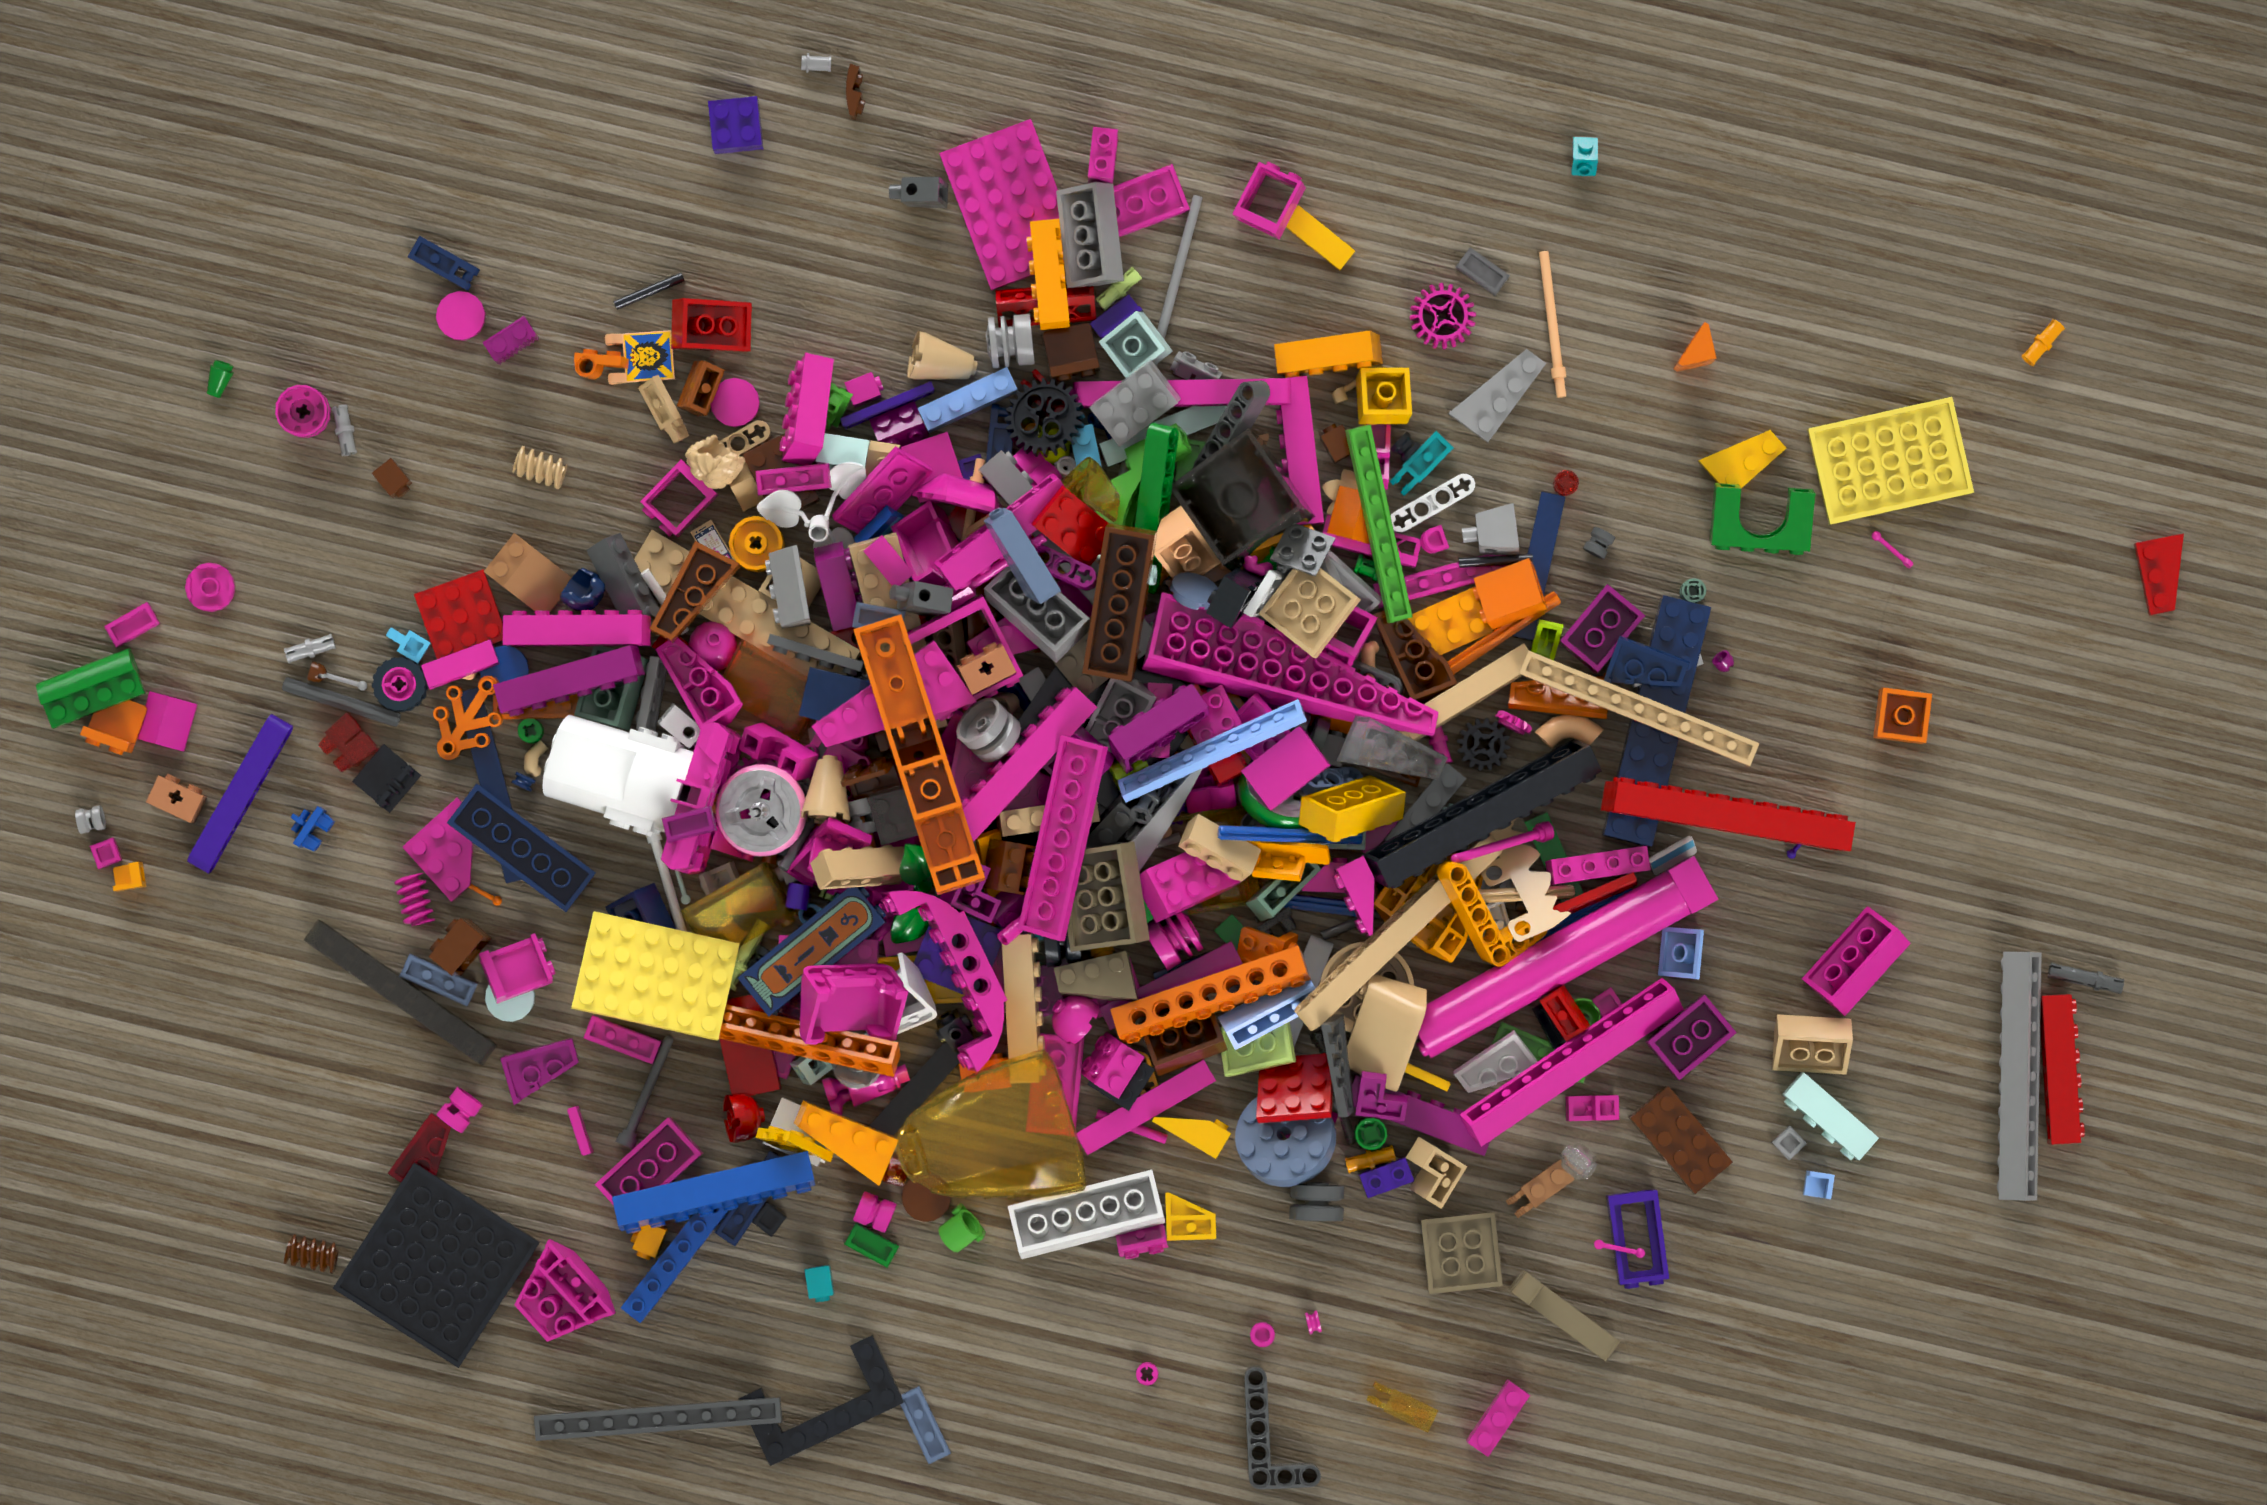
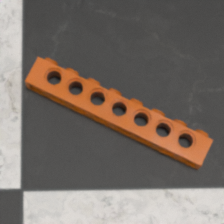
M1295 946L1110 1010L1121 1041L1123 1043H1135L1143 1036L1149 1034L1152 1036L1159 1035L1164 1032V1029L1173 1026L1175 1028L1185 1026L1188 1021L1196 1018L1198 1020L1206 1019L1211 1016V1013L1220 1010L1226 1012L1241 1003H1253L1258 1000V997L1267 994L1269 996L1277 995L1282 992V989L1303 986L1306 981L1311 979L1303 953L1299 946ZM1280 969H1287V973L1284 976H1276ZM1264 977L1261 984L1253 985L1255 978ZM1233 985H1240L1237 992H1229ZM1217 993L1215 999L1206 1001L1208 994ZM1186 1001H1193V1004L1190 1008H1182L1183 1004ZM1165 1008L1170 1009L1166 1016H1159L1161 1010ZM1139 1017H1146V1020L1143 1024H1135L1136 1020Z
M726 1005L719 1039L894 1077L900 1059L899 1042L849 1031L825 1032L823 1042L816 1045L805 1044L800 1037L799 1020L776 1015L769 1017L763 1012Z

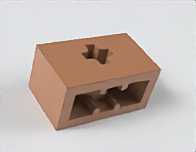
M993 642L982 648V653L976 656L972 653L960 659L961 664L957 665L972 695L1016 673L1002 643L997 645L996 642ZM983 661H986L987 664L992 663L989 666L990 671L985 672L983 669L979 671L982 668L981 663Z
M167 774L166 777L158 775L146 803L195 824L207 799L206 796L201 794L203 790L189 784L188 788L180 785V779L170 774ZM180 793V796L183 797L182 802L177 801L175 803L176 799L172 797L173 794Z

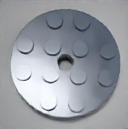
M1257 1097L1242 1112L1235 1132L1236 1148L1247 1169L1260 1181L1277 1187L1300 1185L1317 1176L1329 1163L1336 1146V1128L1332 1117L1258 1123L1256 1119ZM1280 1132H1282L1284 1136L1287 1134L1291 1135L1288 1139L1282 1140L1283 1136Z

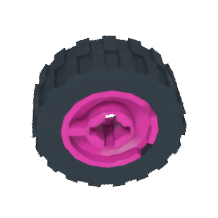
M394 657L391 660L384 661L376 669L377 671L373 675V693L378 702L385 708L398 712L411 711L426 698V692L429 687L427 686L423 670L419 664L411 659ZM399 680L406 684L401 690L396 687V683Z

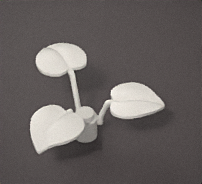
M846 462L830 469L832 488L829 489L834 490L824 516L816 515L811 520H808L805 513L800 511L801 499L789 490H778L771 493L757 505V510L766 520L769 519L775 525L784 528L796 526L799 516H801L805 522V527H809V537L814 541L813 548L841 541L843 542L844 549L849 548L848 545L854 543L852 534L843 527H837L831 531L829 528V515L838 494L846 500L866 479V468L858 463Z

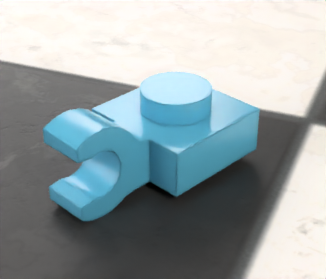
M390 628L386 634L387 637L400 644L397 652L417 664L420 663L431 645L429 641L411 630L405 636Z

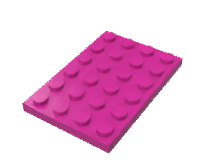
M1029 119L939 153L991 291L1033 276L1030 275L1029 261L1033 260V251L1028 252L1027 237H1031L1030 221L1059 219L1056 194L1058 189L1032 120Z

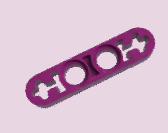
M1040 545L1038 549L1035 548L1038 554H1049V561L1045 565L1053 577L1085 591L1096 587L1097 574L1092 567L1047 546ZM1065 562L1071 564V570L1067 574H1060L1058 572L1060 564ZM1076 571H1078L1079 574L1083 576H1087L1088 573H1090V577L1092 580H1086L1085 583H1083L1082 578L1076 575Z

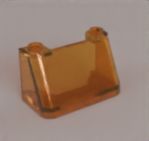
M742 639L722 676L735 689L743 704L741 708L776 727L789 738L800 742L813 720L799 716L807 676Z

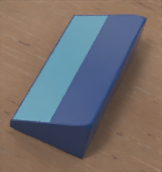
M886 505L854 537L855 542L889 534L892 531L891 526L903 519L904 515Z

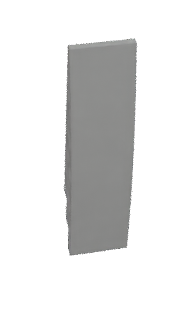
M1202 769L1166 784L1160 795V804L1152 812L1151 821L1147 824L1136 821L1114 843L1134 841L1139 871L1170 827Z

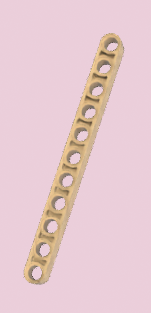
M1490 833L1487 839L1472 842L1466 850L1496 842L1497 840ZM1503 850L1467 860L1460 864L1467 867L1474 880ZM1437 873L1299 1003L1294 1012L1310 1031L1320 1027L1451 902Z

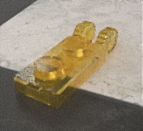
M1374 1382L1373 1387L1376 1390L1385 1392L1390 1397L1387 1403H1384L1378 1398L1368 1395L1366 1399L1368 1402L1382 1408L1384 1412L1427 1433L1429 1432L1439 1411L1438 1409L1395 1388L1392 1390L1381 1383Z

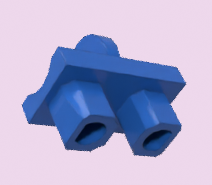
M317 806L308 821L306 819L310 812L306 809L303 810L300 816L293 813L290 818L296 822L291 830L298 833L301 826H304L293 844L300 848L305 847L306 849L316 851L322 840L312 834L318 826L325 832H329L335 823L326 814L327 810Z

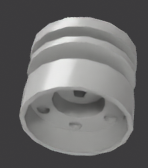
M1030 314L1014 315L1013 325L1010 327L1007 326L1005 317L1000 316V328L995 327L994 317L988 318L986 341L988 355L993 368H999V357L1003 356L1005 367H1009L1010 356L1013 355L1016 356L1019 366L1035 364Z

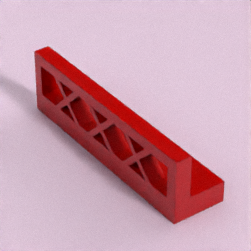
M1066 284L1069 322L1095 320L1094 286L1067 288ZM1031 287L995 291L999 328L1001 327L1000 316H1002V312L1013 311L1020 315L1027 314L1033 308H1038V300L1032 299ZM1090 304L1091 312L1079 313L1075 310L1079 305ZM1030 317L1031 326L1040 325V322L1035 323L1034 317ZM1013 319L1006 320L1008 327L1013 325Z

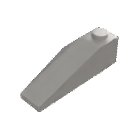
M1110 678L1097 704L1098 708L1093 712L1085 729L1103 746H1107L1108 751L1111 753L1108 736L1111 735L1110 732L1119 725L1125 726L1130 723L1136 714L1149 711L1157 697L1135 678L1131 682Z

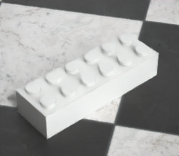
M1152 1170L1008 1206L1021 1259L1166 1223Z

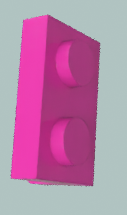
M1164 1224L1116 1235L1119 1256L1125 1257V1259L1139 1257V1253L1144 1252L1158 1254L1163 1252L1164 1248H1168Z

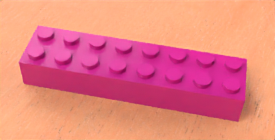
M1064 687L1054 697L1057 700L1053 706L1047 705L1038 714L1040 720L1035 725L1029 724L1021 733L1023 738L1019 743H1015L1006 754L1007 756L1002 761L996 760L987 771L990 774L985 779L980 778L970 788L973 791L968 798L963 796L960 799L973 842L1057 752L1061 735L1071 737L1098 708L1076 687Z

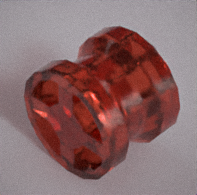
M1569 470L1558 473L1553 481L1555 492L1561 496H1570L1579 485L1577 475Z

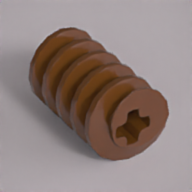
M294 1234L288 1242L284 1264L290 1259L291 1265L296 1266L300 1260L302 1268H306L310 1262L311 1270H315L320 1265V1271L325 1272L329 1266L330 1273L334 1274L339 1251L336 1250L335 1242L331 1244L330 1248H327L326 1240H323L320 1246H317L316 1238H313L311 1243L307 1244L306 1236H303L302 1240L297 1242V1235Z

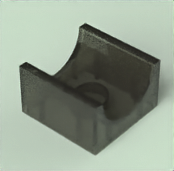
M1249 428L1172 484L1173 494L1222 565L1230 571L1243 565L1245 556L1250 555L1276 533L1293 524L1304 521L1309 522L1316 517L1263 440Z

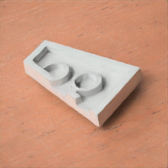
M1513 1030L1453 1072L1465 1090L1470 1093L1497 1085V1082L1513 1079L1538 1061L1515 1030Z

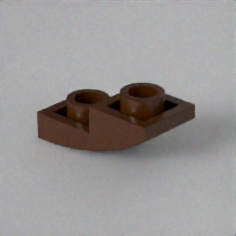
M850 64L846 81V100L850 117L856 120L857 114L862 115L865 106V100H862V93L855 91V88L859 89L861 86L863 74H860L859 66Z

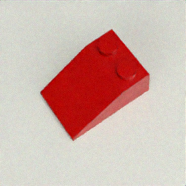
M691 298L672 300L671 349L751 352L752 302Z

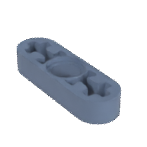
M1353 767L1325 769L1303 786L1301 790L1309 795L1363 778V775ZM1326 778L1333 780L1336 785L1330 783Z

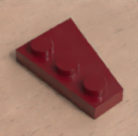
M430 1112L390 1168L388 1174L401 1183L415 1162L434 1175H437L451 1127Z

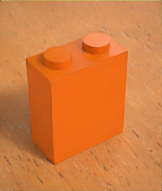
M1529 558L1473 578L1476 587H1473L1472 590L1476 601H1481L1482 609L1479 610L1483 623H1488L1492 630L1548 610L1535 567Z

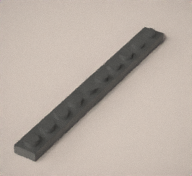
M781 1397L534 1416L536 1441L783 1422Z

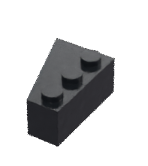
M1243 565L1226 574L1218 589L1214 590L1209 596L1207 602L1210 605L1206 613L1227 627L1232 628L1244 615V610L1265 576L1248 572Z

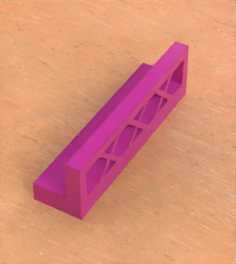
M1327 514L1322 533L1335 538L1332 547L1373 557L1370 544L1327 533L1331 515ZM1394 532L1395 538L1401 540L1397 542V548L1398 545L1405 541L1416 544L1413 556L1401 553L1398 548L1401 565L1415 569L1421 547L1420 539Z

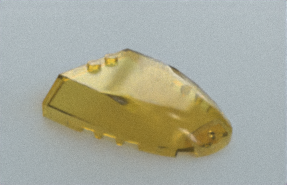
M1045 1049L994 1064L951 1085L915 1109L907 1117L898 1133L897 1155L903 1171L914 1184L919 1183L930 1189L931 1193L960 1198L976 1196L983 1197L984 1199H991L992 1197L1015 1199L1016 1197L1023 1196L1040 1198L1083 1191L1086 1187L1083 1152L1055 1062Z

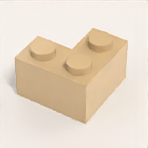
M1418 1137L1406 1156L1408 1160L1421 1167L1409 1189L1442 1209L1467 1166Z

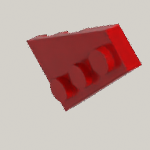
M2184 533L2134 543L2149 616L2175 610Z

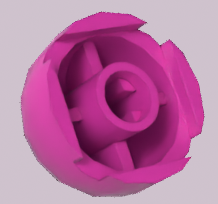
M708 621L694 629L690 635L688 647L712 668L720 671L729 666L736 655L737 642L735 635L721 623Z
M1068 996L1063 1000L1059 999L1052 1008L1054 1012L1052 1015V1026L1055 1033L1068 1044H1070V1041L1073 1044L1077 1043L1091 1029L1092 1025L1089 1022L1092 1016L1097 1019L1100 1009L1099 1005L1090 998L1083 996Z

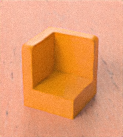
M133 862L113 868L116 885L112 886L113 891L118 892L147 887L143 862Z

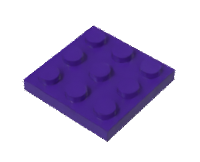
M967 916L992 967L1002 944L997 937L1001 929ZM929 925L914 964L920 969L924 979L963 994L961 988H956L950 975L953 972L950 966H945L939 953L942 950L939 943L935 944L930 937L929 930H931V927ZM956 935L952 938L954 947L958 944V937ZM967 957L963 960V967L965 969L969 966V959ZM978 979L974 982L975 991L980 988Z

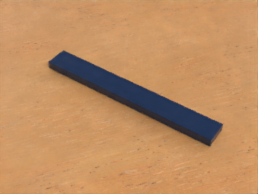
M478 687L462 691L461 699L464 713L478 693ZM485 702L474 719L488 716ZM491 726L466 731L468 739L474 738L479 733L489 735L490 744L487 747L470 748L479 783L482 788L513 810ZM484 736L479 737V744H485L486 739ZM501 864L506 884L522 880Z

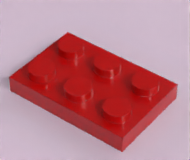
M1062 485L1031 524L1073 559L1091 566L1096 560L1097 555L1101 554L1105 527L1108 522Z

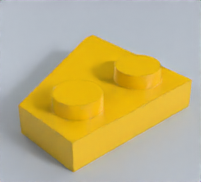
M1165 1193L1167 1241L1216 1239V1214L1174 1194Z

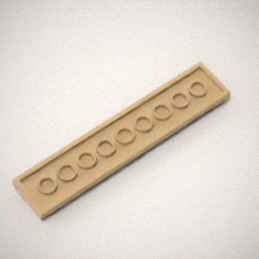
M651 530L634 560L641 573L646 569L650 570L667 595L690 551ZM733 576L699 613L712 622L723 624L734 635L806 677L808 676L809 667L844 675L849 674L843 673V668L835 665L833 669L820 666L819 660L811 658L810 662L797 659L795 658L796 653L787 651V654L783 655L772 651L773 646L767 643L770 634L858 660L861 655L859 649L812 622L810 625L782 629L781 624H776L773 609L778 608L777 602Z

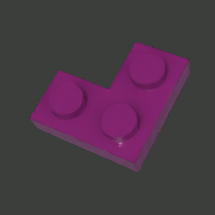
M1362 1071L1355 1115L1404 1122L1408 1096L1384 1093L1387 1074Z

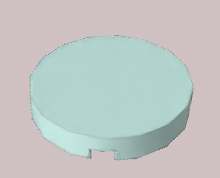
M488 985L485 1002L488 1010L494 1017L502 1021L514 1022L523 1019L531 1011L535 1002V992L532 990L497 1004L490 985Z

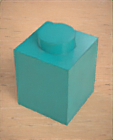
M823 1265L804 1269L809 1299L815 1298V1303L829 1301L830 1296L835 1294L831 1266Z

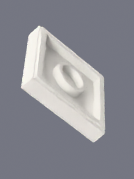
M1269 570L1243 613L1249 617H1259L1260 611L1284 579V574L1278 570Z

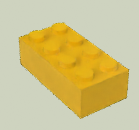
M1369 775L1301 797L1299 825L1307 828L1312 833H1318L1326 837L1328 841L1339 842L1343 838L1357 836L1359 833L1372 831L1377 827L1391 825L1393 822L1402 820L1406 792Z

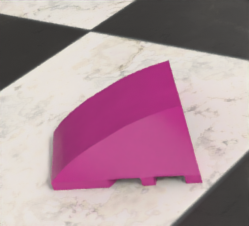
M945 473L925 483L912 493L914 497L975 510L985 515H988L997 508L1003 509L991 485Z
M551 1239L547 1241L532 1274L527 1279L514 1304L547 1342L616 1313L608 1289L575 1251Z

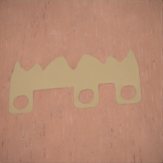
M1514 819L1507 828L1502 830L1496 829L1491 834L1499 841L1522 834V832L1511 829L1514 824L1513 822L1516 820ZM1523 844L1503 849L1499 855L1500 858L1494 860L1481 872L1488 886H1495L1511 879L1528 913L1508 923V928L1517 942H1522L1555 927L1571 914L1570 912L1553 910L1557 896H1545L1550 887L1551 874L1550 872L1529 871L1530 866L1538 859L1540 853L1531 846ZM1491 866H1498L1502 870V876L1497 880H1491L1486 875L1487 869ZM1520 921H1526L1530 924V932L1526 935H1518L1514 929L1515 925Z

